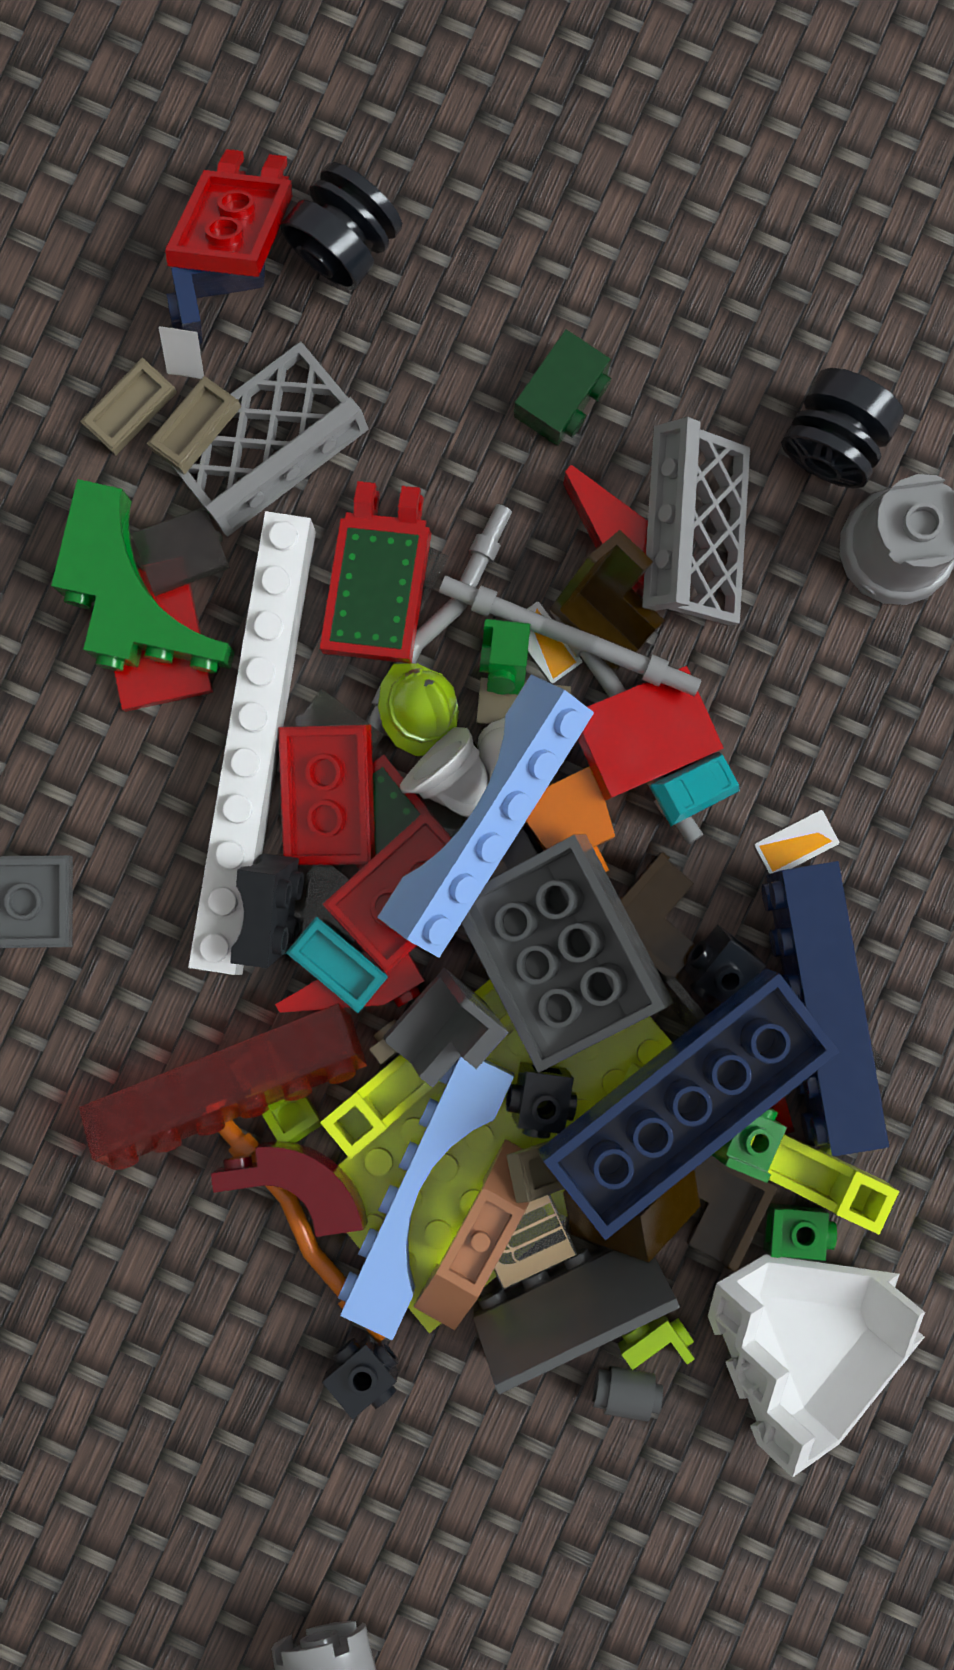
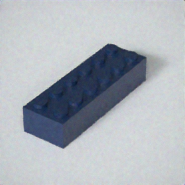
M839 861L786 869L767 874V884H762L761 887L762 899L765 910L773 912L775 929L769 931V937L774 957L780 956L783 969V975L781 976L840 1051L796 1087L799 1095H805L807 1112L801 1114L804 1136L807 1141H813L814 1147L832 1157L889 1148Z
M764 969L541 1147L538 1152L546 1166L606 1240L840 1051L780 973Z

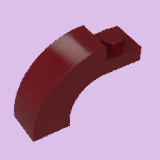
M280 1141L263 1142L255 1147L257 1162L252 1163L251 1155L231 1157L223 1160L224 1167H220L211 1173L213 1193L257 1186H276L290 1191L309 1210L314 1224L315 1237L361 1231L368 1223L362 1199L347 1174L322 1153L300 1144Z

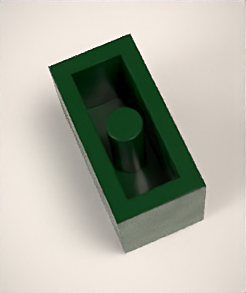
M565 329L515 401L514 417L557 446L565 435L573 438L587 416L582 412L591 398L598 401L612 380L608 376L611 359Z

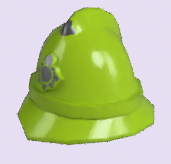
M418 663L393 664L381 682L378 701L380 719L383 729L396 747L414 756H424L436 742L452 728L457 727L459 710L455 690L441 673L430 670Z

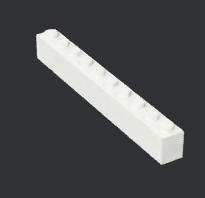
M265 511L188 968L231 975L243 974L244 965L230 963L231 947L240 935L244 917L243 902L236 887L237 870L241 867L258 864L259 856L263 853L279 757L278 727H284L316 534L311 518Z

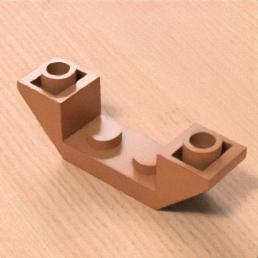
M507 1139L504 1140L483 1179V1186L440 1264H436L414 1304V1308L453 1330H456L478 1299L529 1205V1202L516 1203L506 1156L523 1148Z

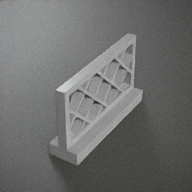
M300 341L231 393L233 397L238 399L241 408L233 416V418H239L236 437L217 436L202 453L200 464H193L185 475L175 467L173 468L228 537L368 431L369 428L360 407L351 397L348 398ZM302 359L309 367L307 383L285 382L286 371ZM316 377L320 380L322 384H315ZM260 390L275 391L272 410L249 409L251 397ZM283 392L305 394L302 413L280 411ZM314 394L331 395L339 403L327 414L311 413ZM248 419L270 420L267 440L245 438ZM278 421L301 423L299 435L290 442L276 441ZM212 446L234 447L231 467L209 465ZM243 448L265 450L263 462L256 468H239ZM191 474H198L197 482ZM207 475L229 477L227 490L211 501L204 492Z
M689 417L654 426L646 544V555L653 563L644 575L642 607L654 611L669 609L726 625L740 624L750 447L701 430V422ZM699 447L706 459L700 467L698 466ZM726 454L734 457L733 475L731 477L721 461ZM710 470L720 486L714 495L704 477ZM696 491L703 503V506L697 512L695 510ZM724 498H726L731 508L728 521L718 505ZM707 515H709L717 530V533L711 539L701 522ZM693 536L701 549L694 557L692 556ZM722 542L728 551L727 564L725 566L716 551V548ZM705 559L715 576L708 584L699 569V566ZM692 582L698 595L690 602V584ZM719 587H721L725 595L724 611L720 609L713 595Z

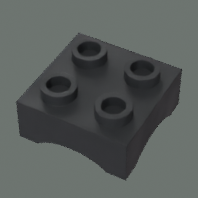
M263 853L259 856L258 864L241 867L237 870L236 887L243 902L244 917L240 935L231 947V964L268 968L284 955L299 938L300 918L294 917L295 900L301 898L304 886L303 872H298L299 858Z

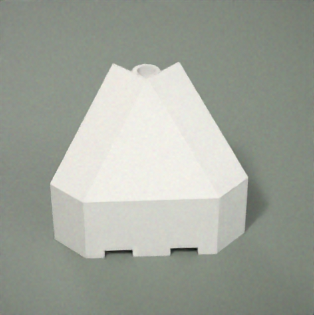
M763 1255L716 1283L708 1319L714 1334H723L732 1358L725 1363L739 1399L748 1398L756 1419V1422L750 1425L757 1444L792 1478L842 1442L924 1339V1336L918 1330L925 1312L895 1288L900 1274Z

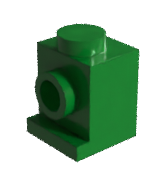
M485 619L479 672L488 673V692L501 695H518L525 683L531 624Z
M770 1108L712 1154V1156L729 1168L768 1183L771 1176L768 1170L787 1127L775 1120L778 1112Z
M770 1203L766 1210L763 1250L770 1257L774 1258L791 1257L826 1261L827 1249L834 1250L837 1242V1225L835 1221H829V1213L819 1207ZM802 1227H809L811 1229L810 1240L805 1243L798 1242L796 1237L798 1230Z

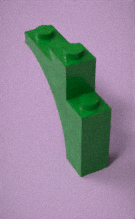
M77 479L51 586L64 596V602L67 604L91 609L92 602L94 603L83 650L93 658H96L95 665L114 671H123L124 665L138 668L142 650H144V657L162 663H172L173 657L190 660L189 667L208 673H216L217 667L231 669L235 652L228 643L206 637L179 623L166 613L149 593L134 560L129 531L132 501L123 489Z

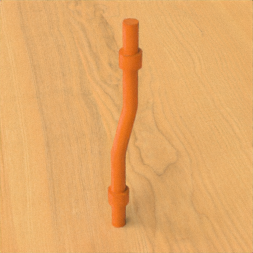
M223 1108L218 1109L209 1117L208 1121L231 1146L228 1150L233 1157L251 1155L252 1163L257 1162L255 1147L260 1145L250 1132L245 1135ZM265 1186L280 1203L303 1258L338 1297L347 1278L319 1247L298 1197L286 1189L276 1186ZM343 1300L338 1303L342 1310L346 1303ZM365 1328L377 1343L386 1338Z

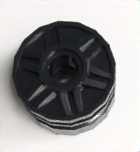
M331 162L321 171L320 180L314 181L310 186L309 194L313 202L305 199L298 201L281 223V232L290 246L310 267L336 285L353 290L358 287L373 267L374 259L370 251L375 253L385 252L389 244L388 239H394L398 235L403 223L397 210L375 185L346 165Z
M839 368L821 370L804 400L806 410L798 411L792 421L793 427H789L781 441L784 452L793 462L812 475L837 486L852 489L862 488L869 481L873 473L872 468L878 464L882 457L879 447L887 446L903 419V407L892 393L861 374Z

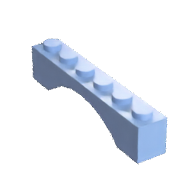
M531 674L505 715L504 736L498 761L489 784L477 806L460 830L437 854L401 879L377 918L406 940L440 958L594 712L566 690Z
M460 1057L439 1080L446 1084L439 1102L430 1098L418 1123L426 1127L419 1145L410 1141L399 1164V1168L406 1171L399 1188L390 1184L378 1211L386 1214L378 1232L370 1228L358 1255L366 1258L359 1275L349 1272L338 1298L346 1302L340 1316L393 1340L415 1289L409 1261L408 1235L411 1214L418 1192L432 1168L454 1144L473 1130L495 1119L514 1078L513 1072L486 1059L475 1069Z

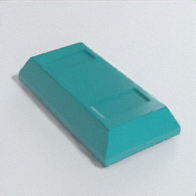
M719 751L649 785L670 826L740 791L734 774L723 754Z
M317 916L286 952L357 1013L361 1011L389 977Z

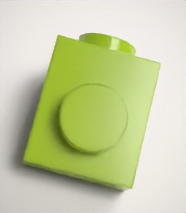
M666 1315L622 1335L624 1339L618 1343L621 1355L632 1370L669 1343L673 1344L687 1365L695 1360L688 1348L695 1341L679 1318L670 1322Z

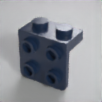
M265 263L259 277L172 267L174 292L166 294L172 328L197 332L199 344H201V320L196 298L262 288L265 278Z

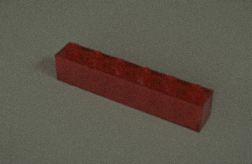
M339 1003L79 1107L91 1158L113 1170L131 1167L139 1162L138 1157L152 1151L163 1153L174 1150L182 1145V1139L197 1133L200 1136L214 1134L225 1128V1122L240 1116L242 1118H253L262 1115L269 1110L268 1105L283 1099L286 1101L302 1099L312 1093L313 1087L326 1082L337 1084L347 1081L356 1075V1070L366 1067L367 1063L351 1015Z

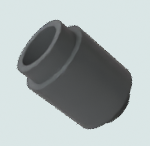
M610 1366L609 1370L598 1368L594 1382L592 1407L603 1409V1414L645 1422H649L652 1413H660L663 1385L656 1384L655 1373Z

